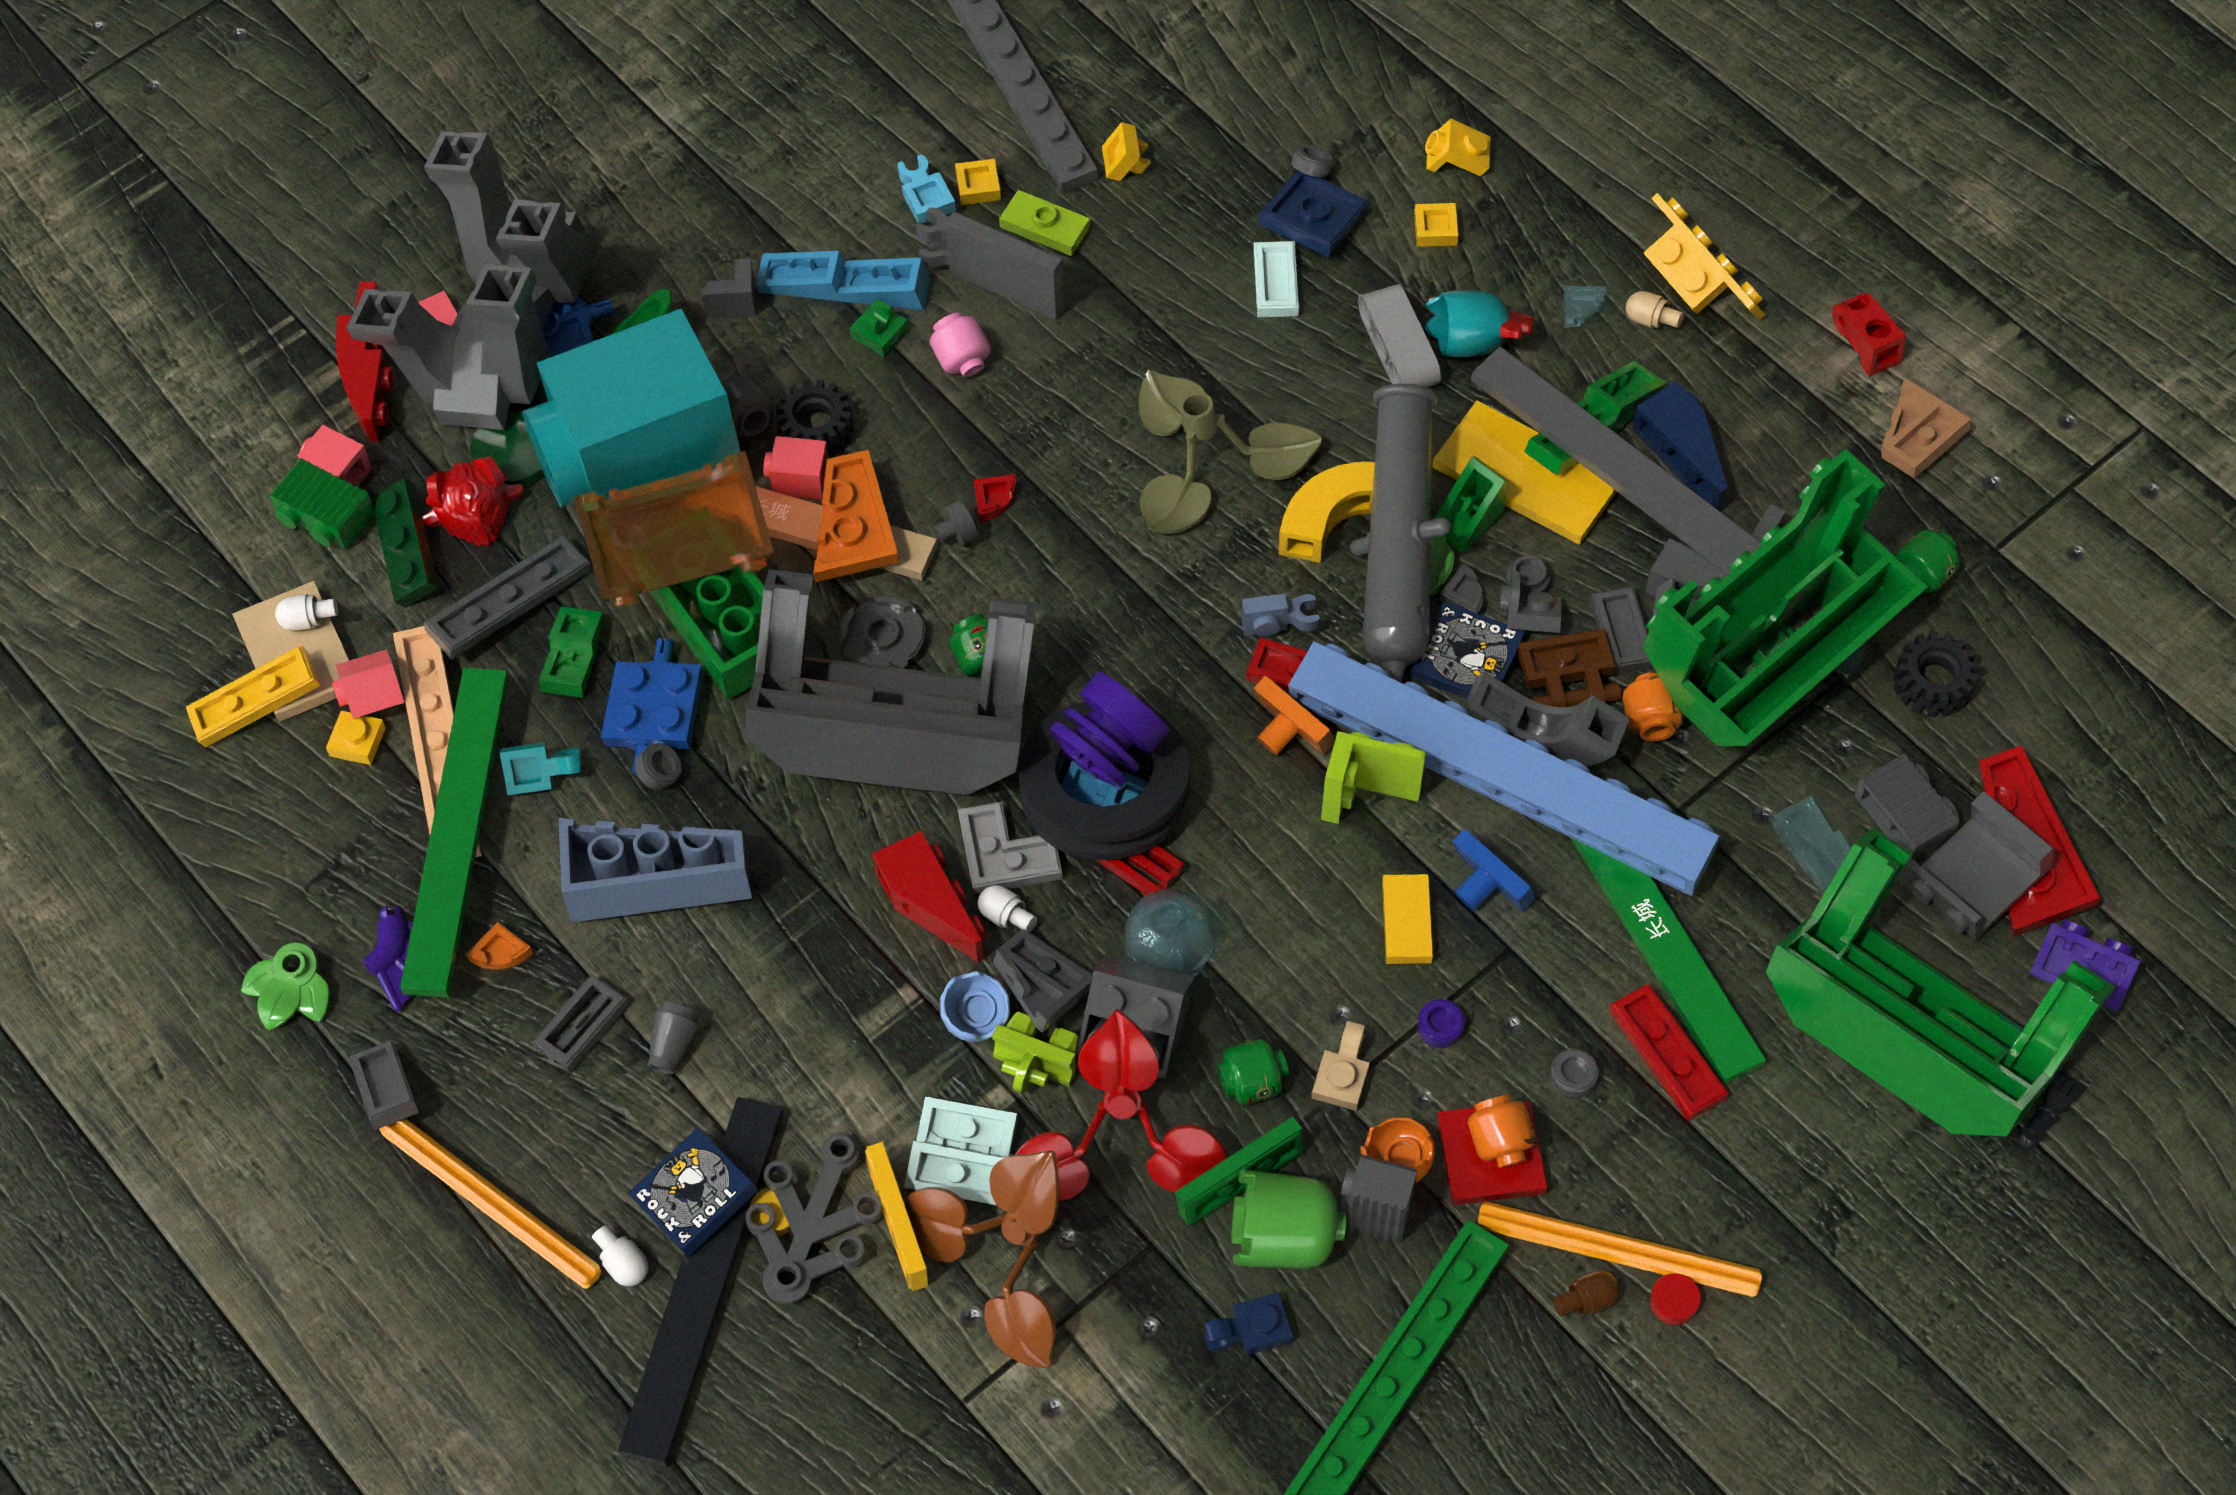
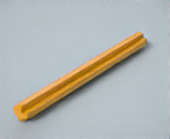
M404 1118L379 1128L381 1134L582 1288L588 1289L592 1287L602 1273L599 1264L409 1120Z
M1487 1201L1483 1202L1480 1207L1477 1225L1486 1231L1662 1275L1671 1273L1682 1274L1689 1277L1694 1283L1751 1297L1756 1296L1760 1289L1762 1271L1758 1268Z

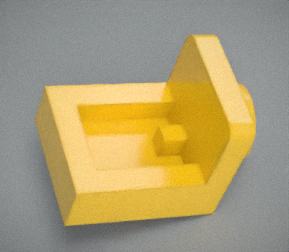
M1449 119L1439 130L1433 131L1426 141L1427 170L1436 172L1442 165L1449 162L1481 176L1489 169L1491 136L1456 120Z

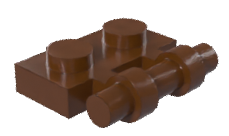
M1604 629L1518 644L1517 653L1527 689L1545 686L1547 695L1531 697V700L1553 707L1576 706L1591 696H1595L1604 703L1621 700L1622 695L1619 683L1602 685L1600 678L1613 675L1615 669ZM1584 681L1585 688L1565 692L1563 690L1562 683Z

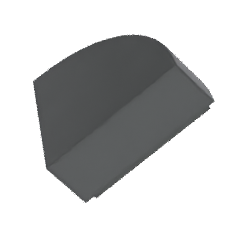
M1463 563L1440 593L1439 601L1480 615L1483 593L1476 573Z

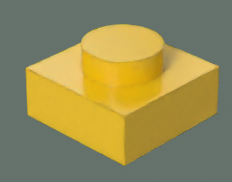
M341 711L326 746L329 756L371 765L385 732V724L379 718L365 715L353 718L350 712Z

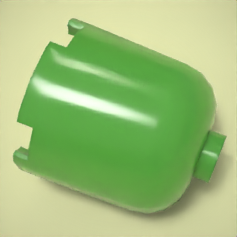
M1251 1169L1241 1170L1238 1181L1239 1183H1246L1244 1197L1234 1198L1231 1243L1241 1244V1252L1234 1253V1265L1311 1269L1323 1264L1332 1253L1335 1240L1343 1241L1346 1230V1213L1337 1211V1201L1332 1189L1321 1180L1311 1177Z

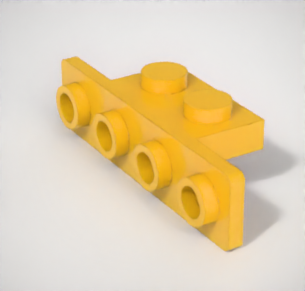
M1656 193L1651 199L1671 220L1674 226L1650 246L1644 254L1690 308L1698 314L1722 291L1729 287L1759 320L1766 316L1758 306L1763 300L1759 293L1748 281L1740 285L1734 279L1733 275L1738 270L1723 253L1717 257L1712 254L1708 248L1713 244V241L1698 225L1691 230L1683 221L1689 216L1684 208L1673 197L1666 202Z

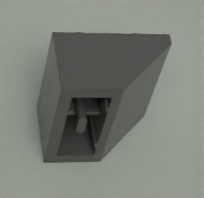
M1106 953L1093 972L1076 1055L1079 1056L1085 1041L1105 1023L1113 1011L1118 1009L1135 1022L1150 1040L1159 1060L1157 1078L1165 1080L1186 1019L1195 977Z

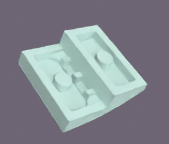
M925 1097L917 1140L913 1141L904 1188L919 1190L926 1187H940L952 1191L964 1200L996 1205L990 1191V1173L998 1161L1011 1155L1019 1115L1012 1112Z

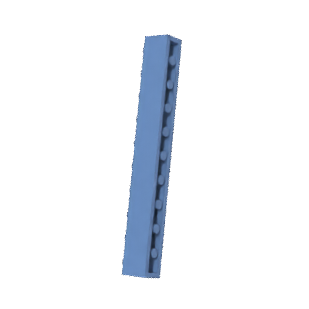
M1313 641L1288 685L1289 695L1305 709L1352 732L1366 734L1374 740L1391 744L1407 743L1418 750L1425 751L1424 767L1690 896L1694 894L1716 852L1719 835L1713 833V829L1705 822L1695 818L1686 820L1672 813L1671 808L1665 803L1653 798H1648L1646 801L1632 794L1625 784L1615 779L1602 780L1590 774V770L1582 763L1573 759L1563 761L1550 755L1549 750L1542 744L1530 739L1523 742L1509 735L1508 730L1497 722L1491 720L1482 722L1469 716L1468 711L1461 705L1452 701L1442 703L1430 697L1423 687L1413 682H1406L1405 684L1390 678L1388 672L1373 663L1363 665L1351 659L1345 650L1336 645L1327 644L1324 646Z

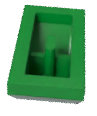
M1476 456L1471 457L1434 519L1446 518L1450 521L1451 529L1444 536L1447 538L1446 541L1460 552H1464L1504 514L1508 480Z

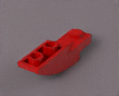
M359 282L356 306L365 289L379 290L376 282ZM337 315L336 355L341 379L361 429L371 443H379L381 427L387 426L389 420V407L386 396L387 391L392 392L394 388V371L392 366H387L383 355V345L352 339L346 329L352 315Z

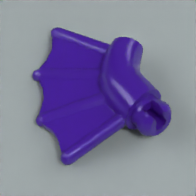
M394 905L392 910H388V906H384L380 910L379 917L381 921L377 924V945L372 952L362 959L367 970L373 976H377L396 1012H400L409 998L414 996L403 995L400 989L413 921H408L404 918V910L399 905Z

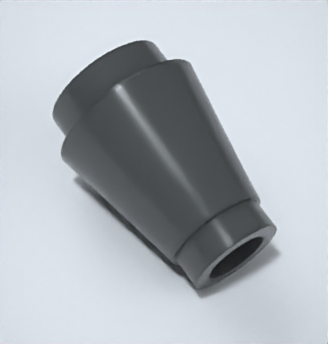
M663 1002L661 1010L655 1011L648 1067L662 1073L674 1074L676 1066L679 1064L699 1028V1025L696 1023L697 1011L673 1002Z

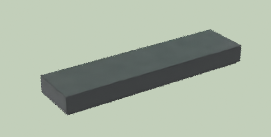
M562 535L425 621L424 630L452 660L590 572V562Z

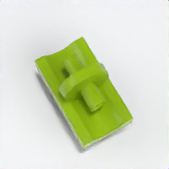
M1016 1012L1006 1027L997 1025L992 1035V1040H995L993 1058L1004 1062L1001 1069L1002 1072L1015 1076L1013 1082L1014 1091L1024 1093L1030 1082L1045 1087L1049 1079L1070 1087L1075 1077V1055L1078 1047V1036L1076 1033L1063 1028L1055 1029L1049 1042H1043L1035 1038L1038 1029L1030 1017L1021 1012Z

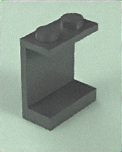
M1984 791L1971 803L1972 818L1922 866L1914 859L1906 864L1909 883L1907 887L1920 902L1924 904L1931 902L1943 912L1941 914L1942 918L1954 931L1960 934L1965 931L1975 940L1988 930L2053 867V848Z

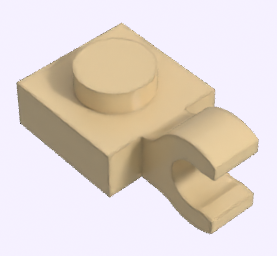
M1347 1021L1339 1053L1324 1050L1312 1090V1099L1357 1111L1370 1062L1358 1059L1364 1040L1365 1025Z

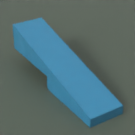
M840 251L764 253L755 287L758 293L868 305L880 299L891 307L924 311L931 277L922 258L844 261Z

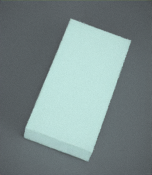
M1295 241L1254 242L1257 317L1298 316L1299 302Z

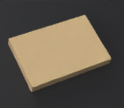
M314 581L232 614L255 669L299 645L308 651L321 686L275 710L274 713L278 722L336 699L337 697L332 685V681L340 679L336 665L349 661L330 617L321 618L320 625L314 626V628L298 631L286 630L276 620V607L286 597L309 594V596L315 595L318 601L322 600Z

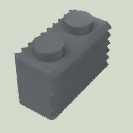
M1902 754L1861 778L1854 795L1886 836L1913 853L1908 862L1912 859L1919 860L1923 855H1927L1930 851L1941 847L1955 834L1959 824L1958 813L1953 803L1948 798H1941L1940 795H1937L1936 790L1931 788L1929 776L1924 768L1917 763L1913 764L1912 761H1909L1906 754Z
M1365 1155L1360 1156L1357 1169L1348 1167L1342 1186L1341 1195L1343 1197L1339 1211L1345 1212L1347 1215L1346 1228L1349 1233L1356 1230L1358 1235L1365 1232L1367 1237L1374 1235L1377 1240L1384 1238L1386 1243L1393 1240L1395 1245L1401 1243L1412 1206L1417 1169Z

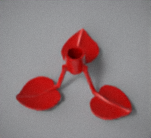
M1118 1009L1113 1011L1105 1023L1085 1041L1079 1052L1078 1067L1081 1075L1093 1087L1105 1090L1104 1100L1099 1102L1098 1111L1081 1143L1076 1148H1073L1071 1140L1061 1132H1046L1032 1137L1016 1152V1154H1034L1044 1151H1055L1059 1174V1201L1073 1198L1085 1188L1089 1180L1090 1171L1088 1164L1080 1156L1087 1151L1107 1113L1118 1119H1127L1135 1114L1140 1116L1150 1145L1157 1150L1148 1159L1147 1172L1153 1181L1165 1190L1175 1193L1178 1189L1227 1159L1226 1152L1219 1139L1210 1131L1200 1126H1178L1166 1133L1163 1142L1157 1138L1147 1112L1148 1105L1142 1101V1090L1151 1087L1159 1072L1158 1056L1150 1040L1140 1027Z

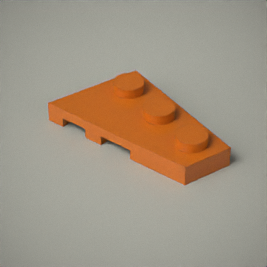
M869 450L827 459L822 496L821 524L817 538L818 550L813 572L815 582L899 563L897 548Z

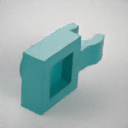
M541 742L501 748L500 750L507 796L552 789L551 776L581 772L580 766H582L579 748L564 749L547 755L546 743Z

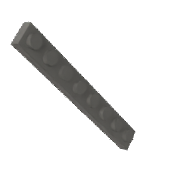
M947 0L1060 192L1064 193L1098 180L1097 167L997 1Z

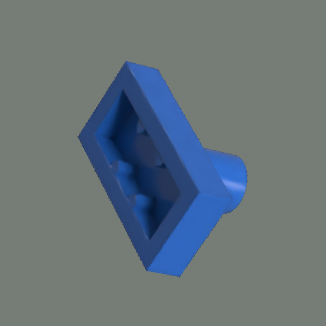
M1466 829L1452 841L1457 854L1475 870L1454 892L1468 908L1475 911L1495 889L1522 912L1536 900L1531 886Z

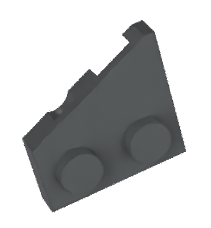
M1025 929L1019 931L998 948L993 961L1036 1028L1042 1033L1090 991L1092 974Z

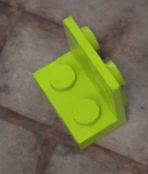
M1338 731L1325 776L1321 820L1339 824L1342 809L1351 810L1356 788L1418 801L1421 793L1426 752L1418 750L1407 743L1391 744L1374 740L1370 736L1359 732L1348 734Z

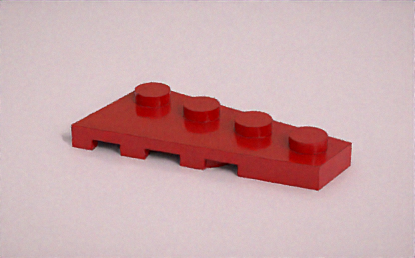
M2022 745L1980 760L1978 769L1983 791L2053 848V867L2007 910L2012 937L2099 905L2100 897Z

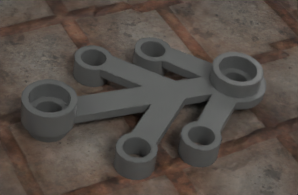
M834 1134L824 1141L821 1148V1158L824 1167L805 1212L792 1186L793 1175L791 1167L784 1161H773L766 1166L764 1170L765 1186L775 1193L794 1235L787 1254L773 1229L775 1225L773 1209L765 1203H756L750 1206L746 1212L747 1228L757 1236L769 1262L763 1274L764 1289L768 1296L778 1303L791 1304L800 1301L808 1293L811 1280L843 1266L848 1268L855 1267L864 1258L862 1240L855 1235H845L837 1241L835 1250L806 1260L813 1244L859 1224H873L881 1216V1201L879 1197L874 1193L864 1192L856 1196L852 1206L824 1217L841 1175L851 1173L859 1162L858 1144L854 1138L847 1134ZM837 1145H844L849 1149L848 1153L842 1157L835 1156L831 1150ZM776 1171H782L787 1175V1178L781 1183H775L770 1180L771 1174ZM868 1202L872 1203L876 1210L872 1214L865 1215L858 1210L859 1206ZM757 1213H765L769 1216V1221L764 1225H755L751 1220ZM846 1245H854L859 1252L854 1257H845L842 1255L841 1250ZM783 1272H792L796 1279L793 1283L785 1285L779 1282L778 1277Z

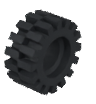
M817 379L816 386H810V380L802 381V389H799L796 384L790 386V395L783 392L780 396L781 404H776L775 416L779 436L826 441L829 458L834 457L833 448L842 452L845 449V441L850 443L852 431H854L850 400H847V394L842 389L838 392L837 385L832 382L825 388V382L821 379ZM813 412L826 413L831 417L828 423L817 428H808L799 424V420L803 416Z
M1938 631L1930 632L1927 640L1923 633L1915 637L1914 643L1909 640L1900 654L1893 675V681H1896L1895 692L1896 694L1903 693L1900 701L1905 706L1913 701L1915 704L1912 711L1919 714L1923 707L1928 709L1927 717L1935 718L1937 710L1941 711L1942 717L1950 716L1952 709L1957 713L1963 709L1965 703L1969 702L1979 678L1978 671L1980 665L1979 661L1973 662L1976 656L1973 649L1964 652L1967 643L1961 638L1957 644L1951 642L1952 634L1946 633L1942 640L1938 639ZM1928 664L1941 666L1951 673L1953 681L1946 685L1931 683L1920 674V668Z

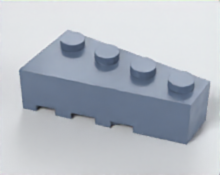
M559 818L561 889L571 923L752 899L749 859L742 831L683 827L681 831L661 830L660 826L655 824H642L641 829L616 827L615 822L596 821L595 825L576 824L575 819Z

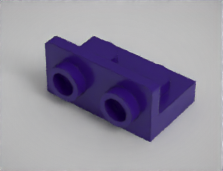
M2063 919L2061 926L2051 923L2029 974L2053 984L2062 972H2066L2072 961L2076 960L2115 986L2103 1006L2118 1012L2140 963V960L2131 957L2134 948L2111 938H2107L2104 945L2087 938L2089 929L2066 919Z

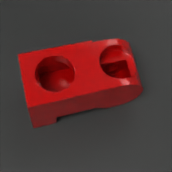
M1862 293L1833 306L1832 317L1839 333L1844 338H1848V342L1861 357L1860 365L1868 376L1901 364L1906 335L1869 293Z

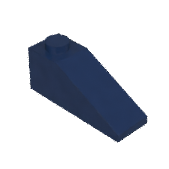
M1675 381L1637 406L1632 430L1690 490L1721 512L1728 486L1704 408L1693 393L1687 392Z

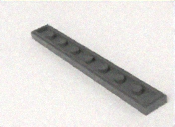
M1502 347L1496 349L1472 372V382L1728 575L1731 572L1729 570L1730 566L1743 552L1748 550L1752 554L1761 547L1759 545L1760 541Z

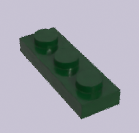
M403 478L373 496L371 500L395 603L406 608L439 587L414 483Z

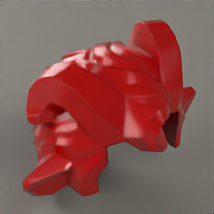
M491 456L476 459L471 463L460 462L454 464L448 472L438 471L427 477L428 497L426 498V504L432 506V509L422 516L424 526H443L450 533V536L465 539L469 543L473 542L479 547L481 544L489 546L491 541L495 542L497 540L499 529L504 525V521L507 520L508 503L520 498L523 486L521 484H504L508 477L500 470Z

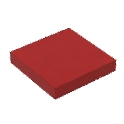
M1531 1101L1523 1103H1525L1536 1135V1143L1532 1148L1524 1151L1525 1161L1503 1168L1498 1167L1496 1160L1484 1161L1477 1154L1468 1125L1469 1117L1476 1112L1475 1107L1437 1112L1436 1119L1452 1206L1546 1195L1547 1185Z

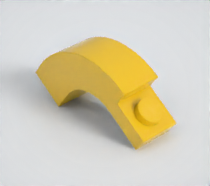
M1375 462L1342 464L1325 470L1307 481L1296 492L1286 508L1279 532V555L1321 563L1327 537L1338 523L1351 516L1371 514Z

